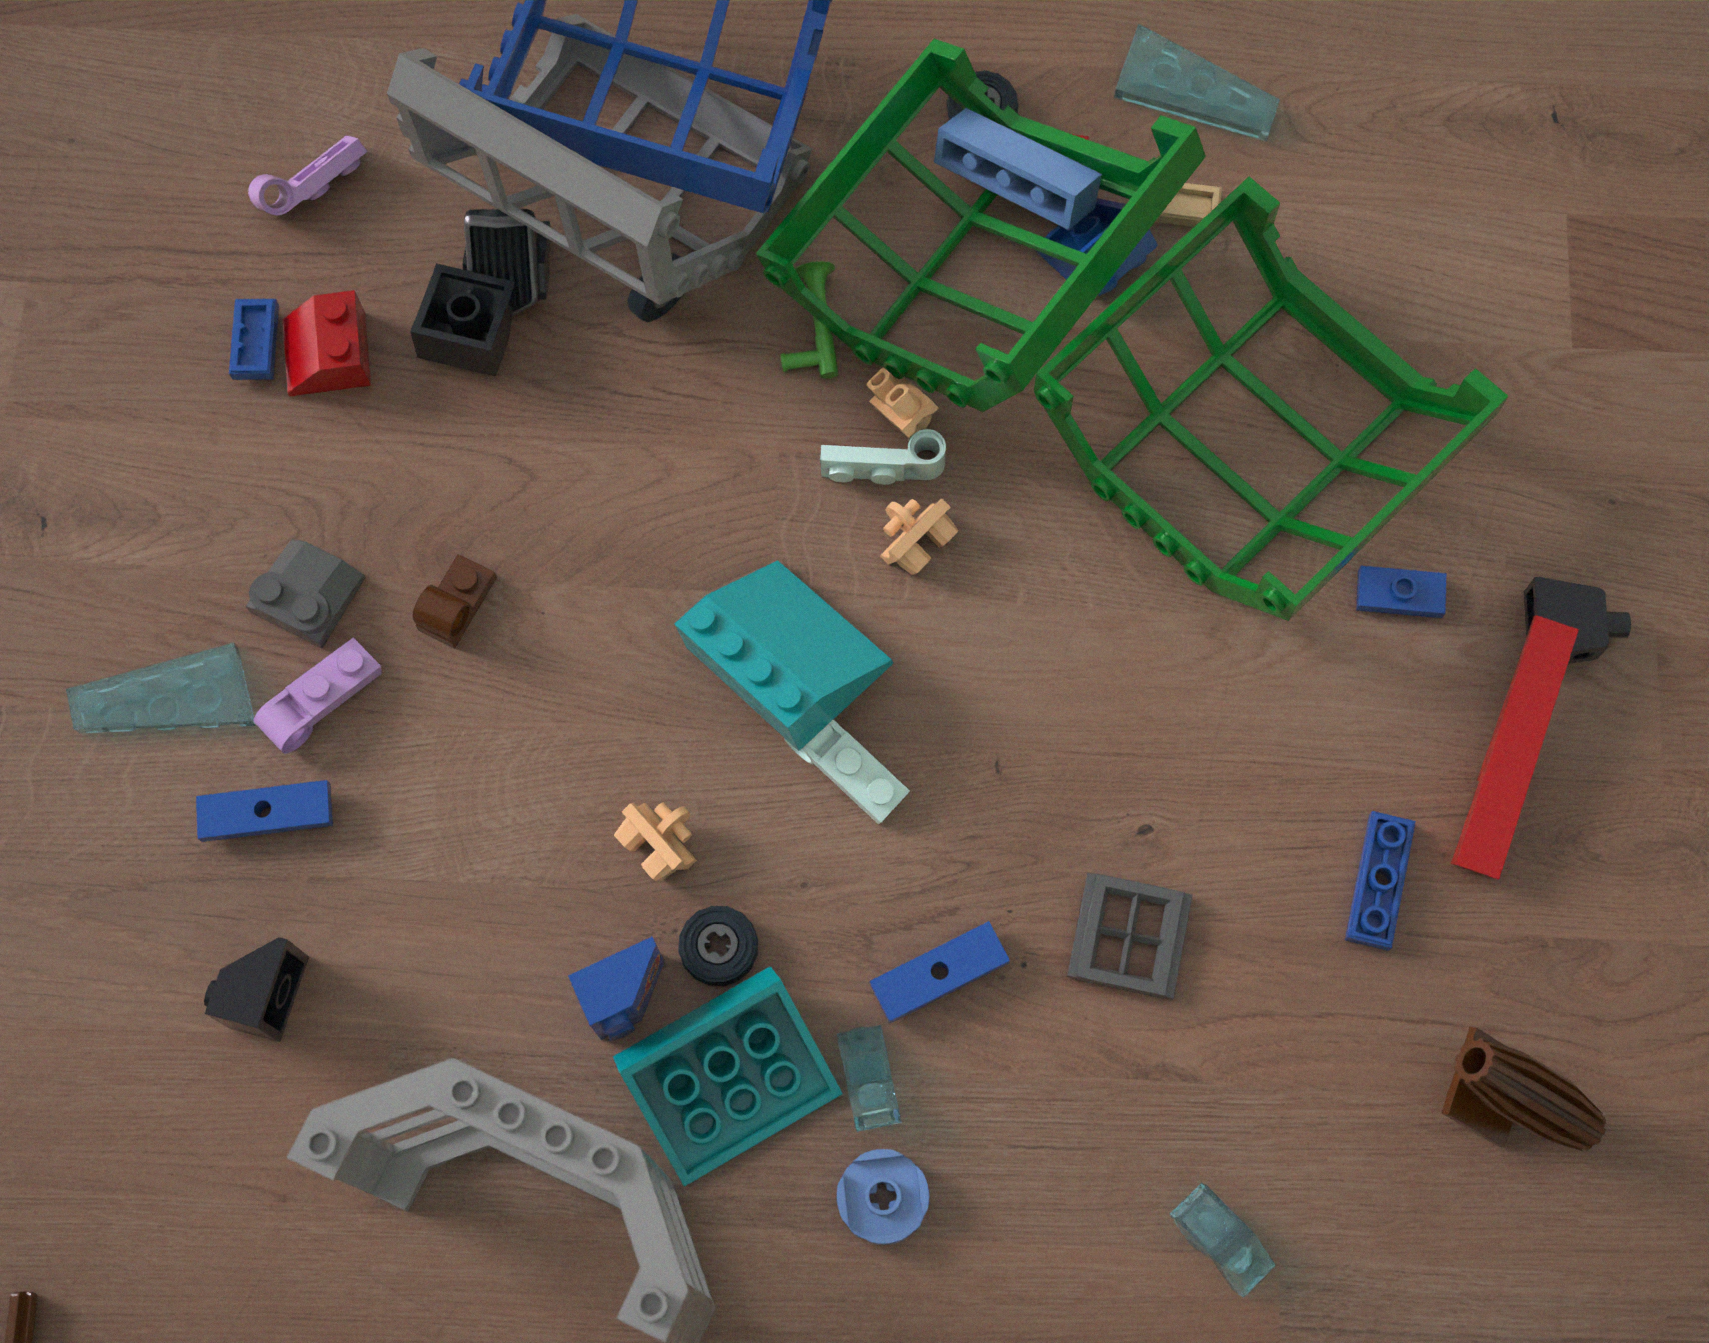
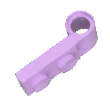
M346 135L289 181L269 174L257 176L249 186L250 201L255 207L269 214L283 215L302 200L306 201L308 198L315 200L326 193L330 188L328 183L339 174L345 176L354 171L361 164L359 158L368 151L358 138ZM276 184L279 188V198L274 204L267 205L264 200V192L268 186Z
M353 637L265 703L256 713L254 723L282 753L293 752L310 737L313 725L382 674L381 665Z

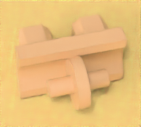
M885 368L880 369L866 384L875 394L869 402L908 438L917 431L926 429L932 414L939 409L929 397L905 377L898 379Z
M942 498L936 504L931 503L916 519H914L913 515L921 507L914 499H911L904 507L896 502H891L886 507V513L891 520L883 527L884 532L892 537L899 529L903 530L898 538L880 555L888 565L897 562L900 567L914 575L931 559L917 543L924 534L939 548L943 547L955 536L958 529L946 514L951 507Z
M662 802L653 811L646 803L639 806L630 803L622 811L626 819L614 836L629 851H636L646 840L655 851L641 865L654 881H663L676 870H688L697 861L682 844L692 836V833L684 826L691 814L684 806L672 812Z

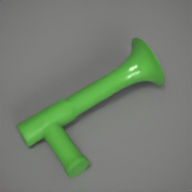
M816 261L805 263L795 268L800 278L805 281L808 289L827 305L825 284L827 276L835 270V265L830 262ZM813 316L816 350L790 354L781 353L783 372L790 369L819 365L821 378H834L839 373L833 335L824 324Z

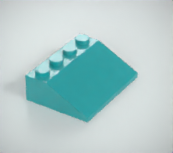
M778 560L705 595L674 623L686 648L798 751L893 665L890 657Z
M771 966L613 1056L620 1075L684 1187L843 1094L782 980Z

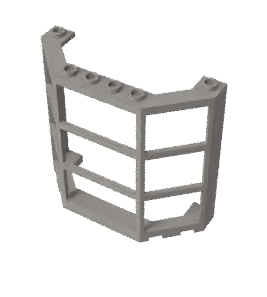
M578 14L556 18V20L615 37ZM551 33L545 54L535 66L536 70L540 73L528 88L520 85L514 94L509 97V100L543 110L577 65L600 78L611 50ZM425 48L399 53L387 91L390 103L397 106L400 112L396 119L403 136L411 141L412 145L408 149L411 158L659 305L673 298L680 297L695 288H700L714 279L717 280L729 272L738 270L744 262L746 254L797 185H800L805 180L810 170L808 159L812 148L792 138L769 212H756L743 231L709 244L679 226L680 216L678 212L683 201L682 197L686 193L685 190L672 187L661 201L654 199L601 168L602 166L596 165L435 71L434 67L438 56ZM623 54L612 85L636 99L612 130L627 134L648 106L679 123L694 81L670 67ZM705 88L690 130L707 139L696 155L711 159L721 147L757 168L762 150L766 147L772 125ZM477 154L489 190L445 164ZM495 161L537 186L506 196ZM555 196L565 235L519 208ZM574 207L612 230L582 240ZM673 237L696 251L672 261L668 239ZM627 239L631 240L636 245L644 282L598 256L595 252Z
M455 1058L312 1109L287 1156L288 1159L333 1181L339 1180L408 1212L430 1169L444 1165L450 1160L469 1153H476L492 1147L621 1209L640 1270L616 1319L665 1343H700L716 1310L675 1184L640 1146ZM430 1107L435 1109L372 1133L367 1131ZM448 1117L458 1120L393 1145L385 1141Z

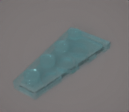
M1139 23L1114 98L1267 141L1280 99Z
M235 643L66 689L73 729L78 733L135 731L136 728L172 730L183 726L219 728V725L238 724L240 727L256 726L239 648Z

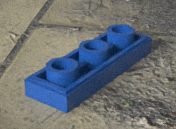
M327 780L196 796L197 837L201 842L333 826L331 784ZM271 807L270 814L261 818V812L265 808Z
M1375 811L1369 814L1345 936L1346 941L1387 951L1392 948L1416 821ZM1375 874L1384 875L1387 878L1388 885L1378 883Z
M988 921L869 981V984L891 1024L1009 964L1010 959L991 923ZM936 967H942L946 969L948 975L946 978L938 980L932 976L931 971Z

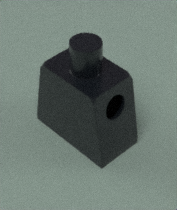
M1534 577L1524 590L1526 638L1535 615L1579 629L1568 664L1598 659L1608 648L1609 638H1628L1630 634V614L1628 612H1607L1606 594L1601 588Z

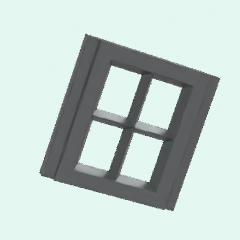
M1087 873L1067 977L1173 1000L1192 895L1182 891L1098 873ZM1108 893L1132 898L1126 930L1102 925ZM1141 900L1165 905L1159 937L1135 933ZM1100 934L1125 939L1119 971L1094 966ZM1133 941L1158 946L1152 979L1127 973Z

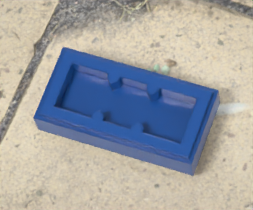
M235 299L229 375L232 380L274 379L279 304L276 299Z
M1360 566L1358 570L1356 610L1443 618L1446 609L1447 573Z

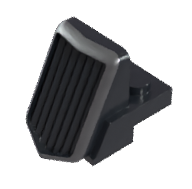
M499 209L468 210L465 213L464 219L465 251L462 262L463 270L516 282L512 316L536 304L537 300H546L550 276L548 257L551 240ZM521 209L524 212L536 218L533 211L529 209ZM541 221L551 227L550 221Z

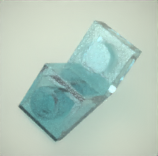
M881 1025L858 1027L848 1032L838 1033L837 1039L856 1132L901 1123Z
M1201 1183L1169 1214L1189 1244L1212 1259L1231 1289L1243 1298L1276 1266L1256 1234L1204 1183Z

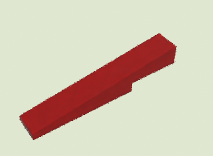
M1538 615L1534 616L1477 779L1479 784L1451 864L1493 879H1500L1579 629Z

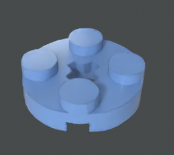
M877 1149L865 1152L846 1168L838 1183L837 1205L840 1216L856 1237L869 1243L890 1245L901 1242L920 1227L928 1210L929 1188L923 1172L912 1160L897 1151ZM886 1184L889 1192H896L897 1199L889 1202L888 1210H880L878 1203L870 1202L869 1197L871 1194L877 1193V1185Z

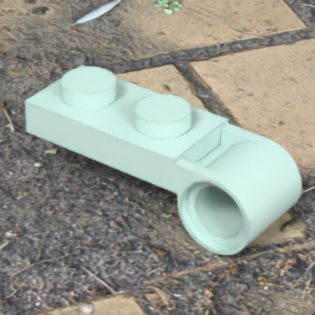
M923 429L911 436L908 449L821 445V477H829V479L836 482H850L854 478L871 479L872 482L882 485L892 484L895 481H905V479L932 480L937 478L944 470L946 443L943 436L937 431ZM922 450H931L937 456L930 460H924L916 454Z
M832 720L800 751L784 738L793 751L808 763L816 765L877 824H880L910 792L907 787L835 720Z

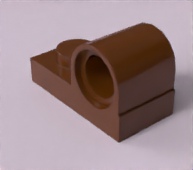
M457 554L438 588L429 585L419 596L412 616L418 631L455 649L497 579L495 572Z

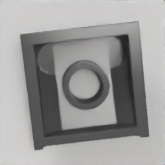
M291 539L269 571L257 577L251 584L249 590L250 600L246 608L250 613L323 648L366 577L342 559L308 542Z

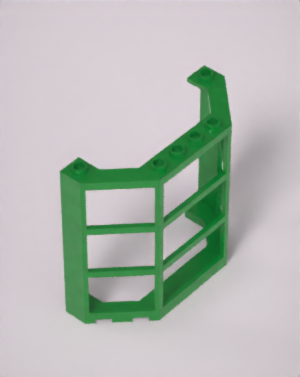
M934 38L756 252V255L765 269L763 274L766 279L774 286L784 290L819 322L824 324L835 336L852 349L855 356L867 365H872L873 363L880 365L898 379L906 377L913 380L928 393L937 391L946 395L951 402L959 407L964 408L968 405L984 412L1025 389L1201 164L1206 155L1196 127L1162 115L1151 127L1160 156L1146 161L1022 117L1010 106L1002 110L984 94L989 87L977 78L965 49ZM940 88L963 109L972 110L1102 174L1099 189L1129 199V201L1090 251L1085 254L983 214L998 195L988 189H985L970 207L896 140ZM886 152L962 218L919 272L913 269L842 206ZM832 218H835L909 283L869 334L850 326L806 288L793 266ZM972 226L1077 266L1034 322L930 279ZM920 291L1023 334L1009 354L980 343L975 350L984 365L983 372L985 375L975 381L882 340Z
M1247 177L1036 373L1034 393L1086 477L1091 482L1094 492L1104 501L1111 500L1122 510L1124 519L1135 529L1142 528L1153 538V544L1166 557L1173 556L1182 564L1185 574L1191 581L1199 586L1204 584L1213 593L1289 621L1499 413L1509 396L1476 368L1464 378L1461 385L1452 384L1448 389L1437 387L1435 379L1423 377L1302 274L1297 269L1292 257L1283 258L1275 243L1280 234L1274 225L1280 202L1251 177ZM1233 221L1273 298L1223 345L1185 277L1182 268ZM1170 280L1212 356L1161 403L1117 328ZM1281 309H1284L1392 402L1343 451L1339 450L1233 357ZM1104 340H1107L1150 415L1100 461L1071 415L1074 396L1059 382ZM1221 366L1331 462L1280 512L1170 415ZM1404 410L1466 425L1417 475L1356 458ZM1159 425L1269 522L1222 569L1216 566L1111 471ZM1342 470L1404 487L1353 538L1293 519ZM1280 531L1340 550L1296 594L1270 571L1262 576L1259 585L1235 576Z

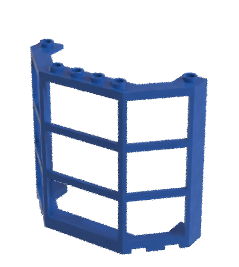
M525 0L524 4L517 3L512 18L513 30L506 29L500 47L501 57H494L488 75L489 85L482 84L484 66L476 63L469 79L462 78L459 85L596 165L756 212L767 213L770 210L804 104L810 75L817 57L824 31L823 28L832 0L808 1L785 88L712 66L730 0L716 1L700 63L628 41L638 0L624 1L615 37L544 17L543 13L547 0ZM538 29L611 50L583 121L509 100ZM623 54L696 75L670 147L596 125ZM708 79L781 100L766 147L762 150L755 172L683 151Z

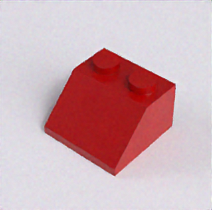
M355 290L313 295L282 319L287 392L290 397L371 386L366 316Z

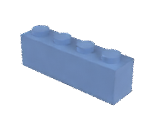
M967 108L938 128L934 163L1067 230L1071 229L1095 209L1102 174Z

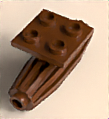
M1469 1027L1464 1045L1460 1048L1461 1052L1455 1058V1073L1441 1114L1496 1146L1504 1148L1512 1123L1540 1139L1580 1151L1582 1149L1590 1150L1593 1145H1598L1601 1142L1600 1139L1606 1132L1604 1128L1606 1119L1602 1116L1603 1113L1573 1082L1522 1051L1507 1047L1476 1027Z

